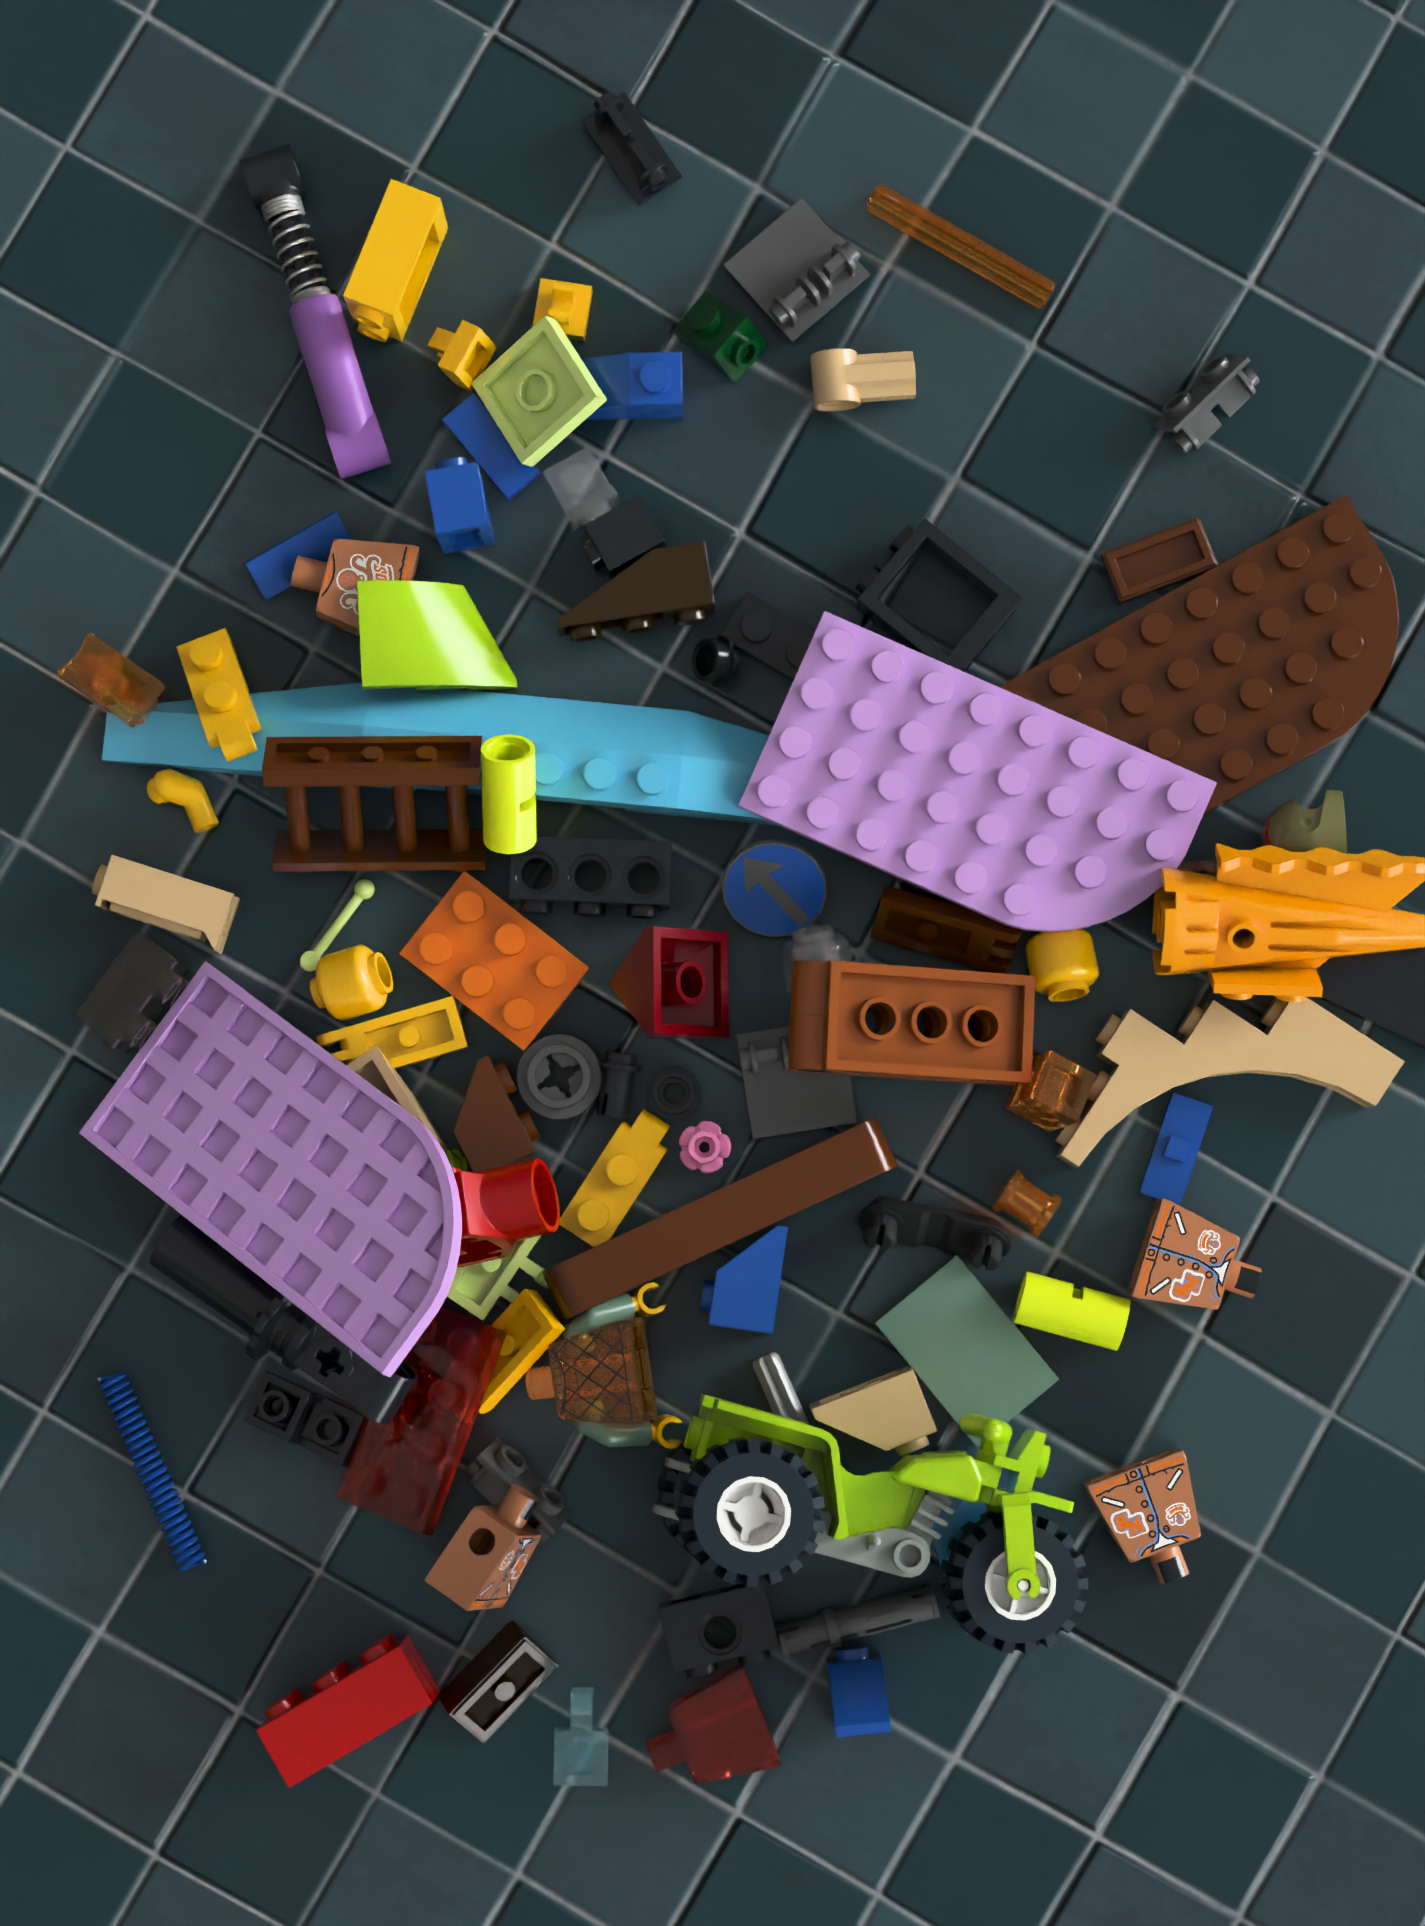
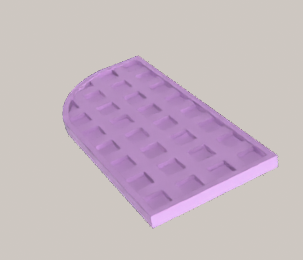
M824 611L738 808L1006 926L1026 931L1054 932L1082 929L1106 922L1126 913L1157 891L1163 885L1160 868L1177 869L1186 856L1217 782Z
M205 961L79 1134L381 1374L391 1378L439 1312L449 1293L456 1273L461 1248L462 1211L457 1183L447 1156L433 1133L420 1120L217 968Z

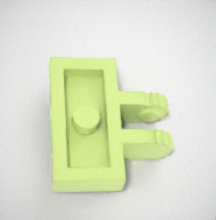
M542 1235L516 1241L509 1257L456 1268L447 1297L484 1321L501 1296L512 1303L520 1294L519 1291L509 1286L519 1268L531 1275L534 1281L541 1286L549 1289L542 1274V1271L545 1269L527 1258Z

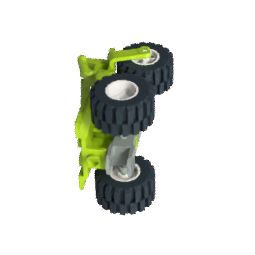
M701 1393L699 1399L701 1402L700 1417L692 1416L685 1440L678 1446L679 1449L673 1456L669 1455L665 1458L664 1466L666 1468L663 1476H659L657 1488L660 1490L659 1499H657V1503H653L651 1511L663 1517V1524L668 1533L700 1565L721 1580L733 1585L735 1582L741 1583L746 1587H759V1583L768 1582L772 1585L783 1581L781 1576L789 1571L795 1574L803 1567L801 1564L803 1558L807 1554L812 1556L814 1552L901 1577L912 1578L918 1576L927 1568L930 1562V1546L933 1537L940 1540L942 1536L932 1530L935 1522L943 1527L948 1525V1522L938 1517L941 1510L951 1515L955 1511L950 1508L952 1501H949V1499L953 1497L971 1503L976 1501L985 1503V1513L980 1514L981 1520L976 1523L968 1521L960 1528L964 1532L958 1540L951 1539L947 1546V1549L951 1550L949 1560L942 1559L940 1570L945 1574V1583H940L942 1596L946 1597L949 1602L947 1609L952 1618L960 1623V1627L967 1634L988 1647H994L1001 1652L1013 1654L1014 1650H1019L1024 1654L1037 1652L1036 1646L1043 1644L1049 1648L1059 1642L1056 1635L1060 1631L1069 1633L1076 1625L1070 1620L1075 1610L1082 1613L1086 1604L1085 1601L1080 1599L1081 1590H1088V1577L1081 1574L1080 1568L1086 1566L1083 1555L1076 1552L1073 1547L1076 1542L1068 1533L1062 1532L1058 1528L1059 1525L1031 1512V1503H1037L1072 1513L1075 1503L1032 1490L1035 1477L1042 1478L1044 1476L1050 1458L1051 1448L1048 1445H1044L1046 1433L1027 1428L1009 1456L1006 1457L1012 1437L1011 1426L998 1419L968 1413L962 1416L960 1428L968 1435L981 1438L980 1448L975 1459L967 1455V1452L963 1450L922 1452L920 1455L904 1456L889 1471L853 1475L841 1465L837 1440L831 1433L798 1420ZM1002 1468L1009 1469L1005 1488L997 1489Z

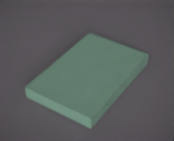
M958 1255L951 1258L874 1322L959 1427L962 1416L968 1413L1008 1423L1059 1380L1057 1375ZM966 1434L978 1448L981 1438Z

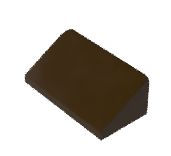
M510 1621L440 1692L439 1700L452 1718L482 1743H485L559 1665L515 1621Z

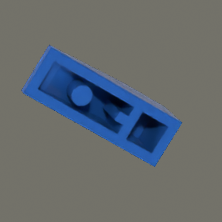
M682 352L623 353L581 359L607 398V401L586 420L683 419Z

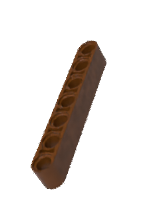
M875 1117L542 1271V1274L565 1321L898 1166Z

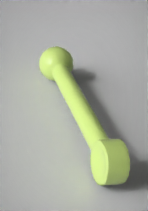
M361 879L355 884V894L313 951H307L302 954L300 964L304 970L308 972L316 971L319 959L363 899L366 900L373 896L375 886L372 881Z

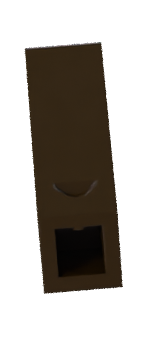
M705 541L652 549L556 620L559 635H570L571 642H584L602 637L601 630L622 627L624 634H636L654 629L653 622L674 619L676 626L694 625L706 621L705 614L715 613V601Z

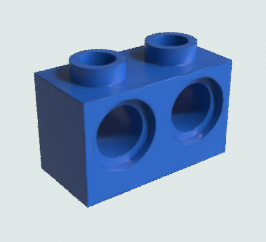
M463 457L449 458L435 464L436 469L424 471L435 533L443 554L495 545L485 486L478 463H467V459Z

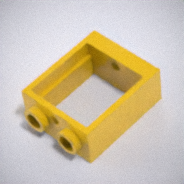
M390 180L343 295L352 320L358 325L357 331L380 342H386L388 337L403 341L448 230L440 197L396 180Z

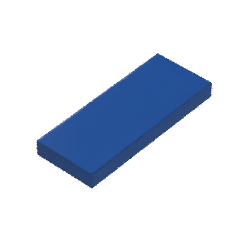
M474 393L442 418V422L508 501L541 475L535 465L530 467L521 464L491 414Z
M334 511L249 559L244 564L263 598L268 600L290 587L298 555L328 562L334 539H352L337 512Z
M1172 1092L1138 1193L1155 1199L1163 1198L1180 1206L1213 1109L1212 1105Z

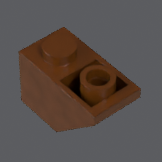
M488 1055L477 1061L454 1129V1134L474 1173L518 1163L538 1153L533 1142L541 1138L528 1110L526 1109L518 1113L509 1094L517 1091V1087L505 1063L501 1062L494 1065Z

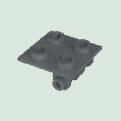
M802 197L723 265L791 343L870 276V273L858 261L861 255L854 245L849 241L843 244Z
M790 1026L736 1034L753 1139L858 1123L850 1075L788 1071Z

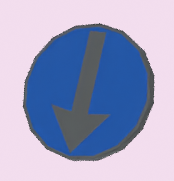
M782 839L759 840L740 849L727 864L722 880L724 904L733 919L748 931L767 937L791 936L808 928L822 913L828 894L826 873L816 856L801 845Z

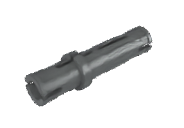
M928 1584L911 1591L885 1596L847 1608L833 1610L832 1606L821 1609V1614L797 1621L777 1624L775 1628L783 1658L787 1659L791 1656L829 1646L832 1651L842 1648L841 1643L901 1628L909 1624L940 1618L932 1585Z

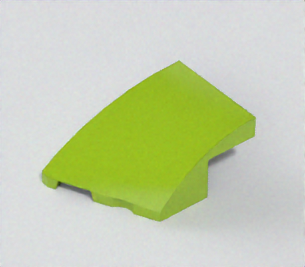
M404 580L357 581L362 690L416 688V690L468 688V690L474 691L517 689L515 675L464 585Z

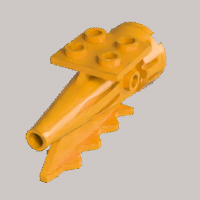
M1216 843V876L1174 868H1160L1163 885L1154 892L1152 934H1156L1157 943H1162V950H1152L1155 974L1175 975L1207 971L1213 993H1220L1228 999L1247 1000L1252 998L1253 995H1274L1282 1001L1301 1002L1306 1000L1307 997H1322L1323 986L1316 969L1329 958L1425 948V915L1391 909L1425 881L1424 857L1399 856L1379 849H1372L1361 854H1345L1326 847H1318L1307 852H1291L1272 845H1265L1253 850H1237Z

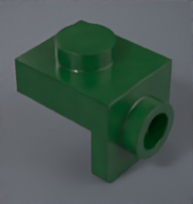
M706 291L672 330L680 342L716 363L725 377L733 382H736L747 368L756 361L758 355L766 346V341L748 316Z

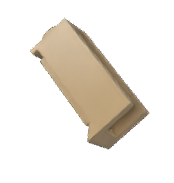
M111 855L108 866L102 864L99 867L92 887V894L98 896L95 906L109 912L110 910L116 914L203 942L208 938L214 951L221 955L240 898L234 896L235 894L115 855Z

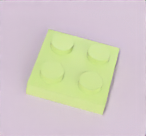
M548 316L540 319L471 383L521 464L530 467L537 464L607 401V398L556 319Z

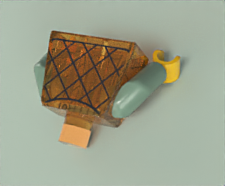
M654 1282L647 1283L636 1289L632 1297L627 1293H623L576 1315L564 1326L565 1330L561 1334L562 1340L549 1344L550 1366L530 1368L526 1372V1388L530 1399L555 1398L557 1415L560 1420L573 1421L579 1433L608 1447L648 1446L651 1440H654V1442L665 1448H678L682 1441L678 1439L665 1441L662 1437V1429L666 1424L671 1422L682 1423V1421L669 1414L657 1416L644 1317H652L663 1311L666 1306L665 1304L651 1309L643 1302L642 1297L645 1291H650L660 1286ZM635 1312L644 1317L634 1318Z

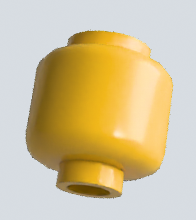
M1083 928L1069 931L1040 932L1029 939L1025 946L1029 975L1036 976L1035 991L1047 995L1049 1001L1068 1002L1082 998L1090 992L1089 986L1094 984L1099 977V967L1093 939L1090 933Z
M362 944L345 948L320 958L316 966V977L310 980V991L315 1004L320 1009L326 1008L332 1017L341 1021L379 1010L385 1005L388 993L393 990L392 973L382 953H374L371 948Z

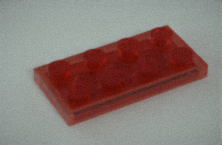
M441 1306L439 1312L403 1360L417 1373L418 1377L389 1424H380L368 1418L365 1419L337 1497L420 1534L432 1536L507 1331Z

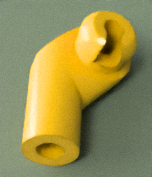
M164 769L156 772L155 776L148 781L146 790L149 798L156 804L172 802L184 806L195 833L207 831L219 824L204 785L200 780L173 769Z

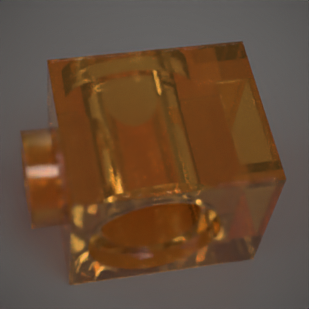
M1051 1050L1032 1058L1031 1083L1014 1085L1005 1109L1048 1132L1077 1123L1096 1074Z

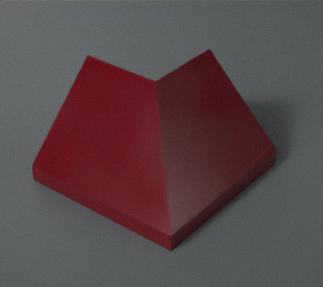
M659 926L645 927L608 984L644 1030L647 1039L728 1038V932Z

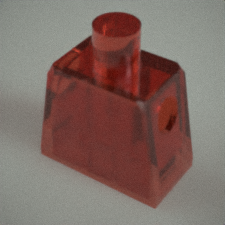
M739 1663L669 1705L668 1715L674 1730L646 1741L649 1755L657 1772L686 1761L695 1784L781 1766L780 1755L745 1665H739Z

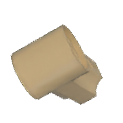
M828 349L815 352L810 356L815 410L826 412L845 411L859 407L862 402L915 399L916 371L913 351L857 355V352L852 349Z

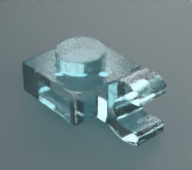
M572 1687L570 1727H555L553 1785L608 1786L609 1728L593 1727L594 1687Z

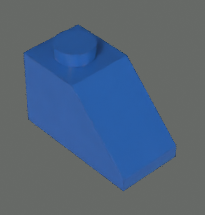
M777 1225L716 1271L715 1281L704 1280L700 1312L710 1313L709 1325L773 1334L788 1227Z
M865 1645L836 1649L837 1657L826 1658L832 1720L836 1738L891 1732L880 1654H869V1646Z

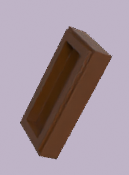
M1200 517L1101 553L1100 555L1102 565L1118 605L1201 575L1218 566Z

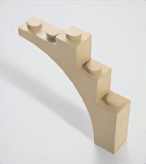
M1275 997L1260 1020L1262 1024L1267 1026L1264 1032L1215 1000L1206 1003L1203 1009L1194 1005L1178 1029V1032L1185 1036L1181 1042L1132 1009L1124 1012L1121 1018L1112 1014L1095 1039L1103 1045L1096 1057L1113 1067L1110 1074L1103 1070L1097 1074L1084 1095L1091 1100V1103L1082 1117L1079 1119L1072 1114L1060 1130L1055 1141L1061 1144L1062 1147L1056 1157L1073 1168L1079 1167L1101 1138L1138 1106L1173 1087L1206 1077L1243 1073L1291 1077L1331 1089L1353 1102L1369 1108L1378 1104L1405 1061L1309 998L1301 1002H1286Z

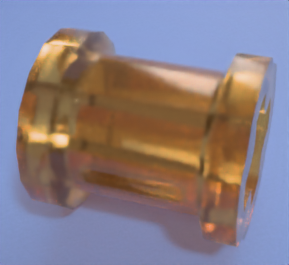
M1017 1169L998 1195L992 1208L997 1212L1005 1210L1029 1226V1233L1037 1238L1056 1212L1063 1198L1057 1194L1049 1196L1026 1181L1024 1173Z

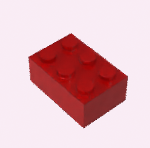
M392 1633L382 1637L366 1647L364 1652L358 1655L361 1662L349 1668L344 1660L317 1676L318 1679L311 1683L313 1691L303 1696L299 1688H296L271 1703V1707L263 1711L267 1719L256 1732L288 1788L434 1702L440 1692V1688L409 1634L397 1641Z

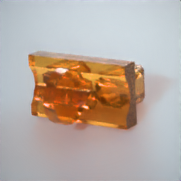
M92 633L86 636L81 648L71 661L63 665L57 672L62 680L132 729L136 724H142L158 705L157 698L166 688L160 680Z

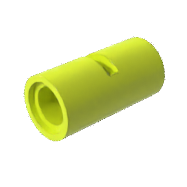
M506 734L494 736L486 740L481 746L483 842L488 849L496 853L518 854L531 849L537 841L535 746L532 741L519 735Z
M1029 1271L1025 1272L1015 1304L1013 1323L1114 1351L1119 1349L1128 1321L1130 1299L1087 1287H1082L1081 1290L1073 1288L1074 1284Z

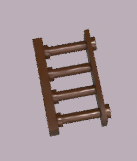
M482 736L267 737L262 765L264 787H284L289 830L277 831L272 860L273 872L430 870L465 872L468 870H486L487 847L483 842V829H469L467 785H481ZM359 786H391L395 830H363ZM413 786H445L448 829L416 830ZM306 787H338L342 830H310Z

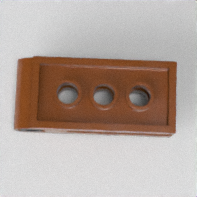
M833 960L792 962L788 1071L1000 1086L1031 1083L1036 976ZM867 1009L872 1012L875 1018L873 1032L869 1030L865 1022ZM918 1014H921L925 1020L926 1029L924 1035L920 1033L917 1027ZM969 1018L973 1020L976 1027L974 1038L968 1031Z

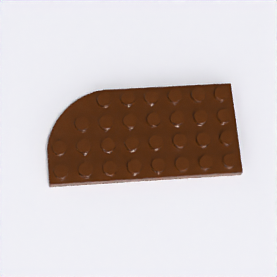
M1345 495L999 687L1217 782L1203 814L1204 816L1337 742L1350 732L1367 713L1388 677L1398 640L1399 611L1394 579L1386 559L1350 499Z

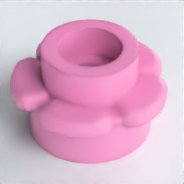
M701 1121L696 1127H687L679 1139V1145L682 1147L680 1159L683 1164L690 1170L699 1169L704 1174L719 1170L723 1166L724 1158H727L731 1152L729 1137L722 1134L721 1127L711 1121ZM702 1142L709 1144L710 1149L708 1152L703 1153L700 1151L699 1145Z

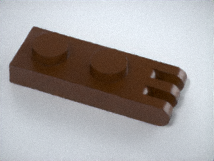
M885 885L870 938L990 972L1007 973L1012 962L1011 958L1014 956L1017 947L1016 942L1019 941L1022 930L1006 926L968 908Z

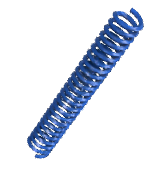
M122 1371L103 1378L98 1377L96 1382L103 1383L99 1390L106 1391L103 1398H111L107 1401L106 1405L114 1406L109 1413L117 1414L113 1421L120 1422L116 1429L124 1430L121 1432L120 1437H128L124 1440L123 1444L126 1446L131 1445L126 1452L130 1454L135 1453L131 1456L130 1460L138 1461L133 1466L135 1469H141L136 1476L144 1477L141 1479L140 1484H149L143 1491L146 1493L152 1492L148 1495L147 1500H155L150 1505L151 1508H158L153 1515H163L157 1520L159 1524L166 1523L161 1527L160 1531H170L165 1534L163 1539H173L168 1542L167 1547H176L170 1554L174 1556L179 1555L174 1560L175 1563H182L178 1566L177 1570L185 1571L206 1564L207 1560L201 1559L205 1552H197L201 1548V1544H193L197 1541L198 1536H190L195 1529L187 1528L190 1526L191 1521L184 1520L188 1513L181 1512L185 1505H176L181 1500L179 1496L173 1497L178 1490L175 1488L169 1489L174 1485V1481H166L171 1476L170 1473H163L167 1470L168 1466H158L163 1463L164 1458H155L160 1454L161 1450H152L157 1446V1442H149L154 1437L153 1434H146L150 1431L151 1427H141L148 1420L146 1418L138 1419L144 1413L142 1410L135 1411L140 1407L141 1403H132L136 1400L137 1395L127 1396L134 1390L133 1387L124 1388L131 1381L129 1379L121 1380L126 1377L127 1372Z

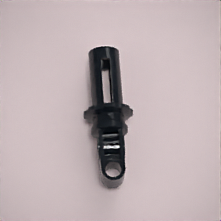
M183 1215L176 1218L166 1229L151 1254V1266L250 1334L245 1353L256 1361L265 1356L269 1351L275 1352L277 1356L282 1357V1364L292 1371L298 1368L302 1369L317 1382L349 1402L361 1415L374 1422L389 1424L418 1377L415 1370L405 1361L401 1362L391 1378L381 1374ZM336 1348L342 1352L341 1355L335 1350Z

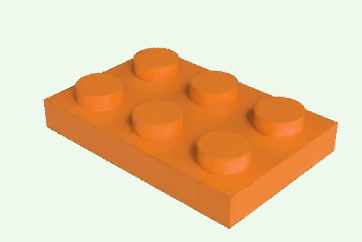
M466 871L461 874L399 953L524 1052L534 1042L590 970L586 964Z

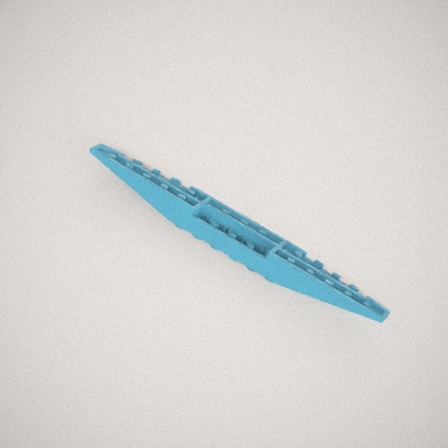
M362 682L251 693L250 696L262 730L252 733L257 751L227 762L220 746L211 749L194 699L107 708L102 761L263 777L262 765L267 737L482 736L483 744L494 736L512 734L529 739L535 746L536 800L624 808L625 811L776 825L738 808L769 735L685 710L463 689L416 690V688L362 690ZM482 781L481 785H467V794L482 795ZM367 786L392 789L391 786ZM413 786V791H417V789L445 791V786Z

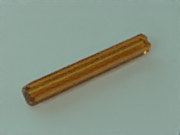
M879 184L872 192L867 202V210L873 215L1036 308L1042 309L1049 301L1055 288L1052 280L884 184Z

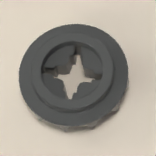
M556 1034L537 1040L524 1052L517 1068V1086L524 1102L539 1115L556 1120L575 1117L584 1112L595 1101L602 1081L601 1067L595 1053L583 1041L569 1035ZM552 1056L554 1062H558L563 1069L570 1066L574 1068L580 1065L581 1069L574 1072L575 1075L568 1079L570 1086L568 1090L572 1097L567 1099L565 1093L561 1092L557 1086L549 1088L546 1086L539 1090L538 1085L544 1083V1079L551 1075L550 1063L547 1057Z

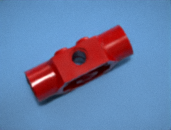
M530 1159L476 1173L452 1168L459 1191L462 1211V1237L457 1268L509 1257L516 1241L557 1231L560 1221L558 1195L552 1175L542 1159Z

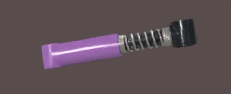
M290 144L239 159L256 210L263 211L262 214L264 215L265 222L270 224L268 232L275 236L272 245L279 249L276 258L284 263L281 267V272L288 276L285 285L292 289L289 295L290 302H292L288 310L289 317L326 427L325 432L340 478H348L391 464L389 453L379 422L371 405L337 295L331 294L330 289L323 285L327 279L320 276L319 270H321L322 265L317 264L315 260L318 252L311 248V243L314 239L308 237L306 232L310 225L303 222L302 217H304L306 212H304L305 209L300 200L306 193Z

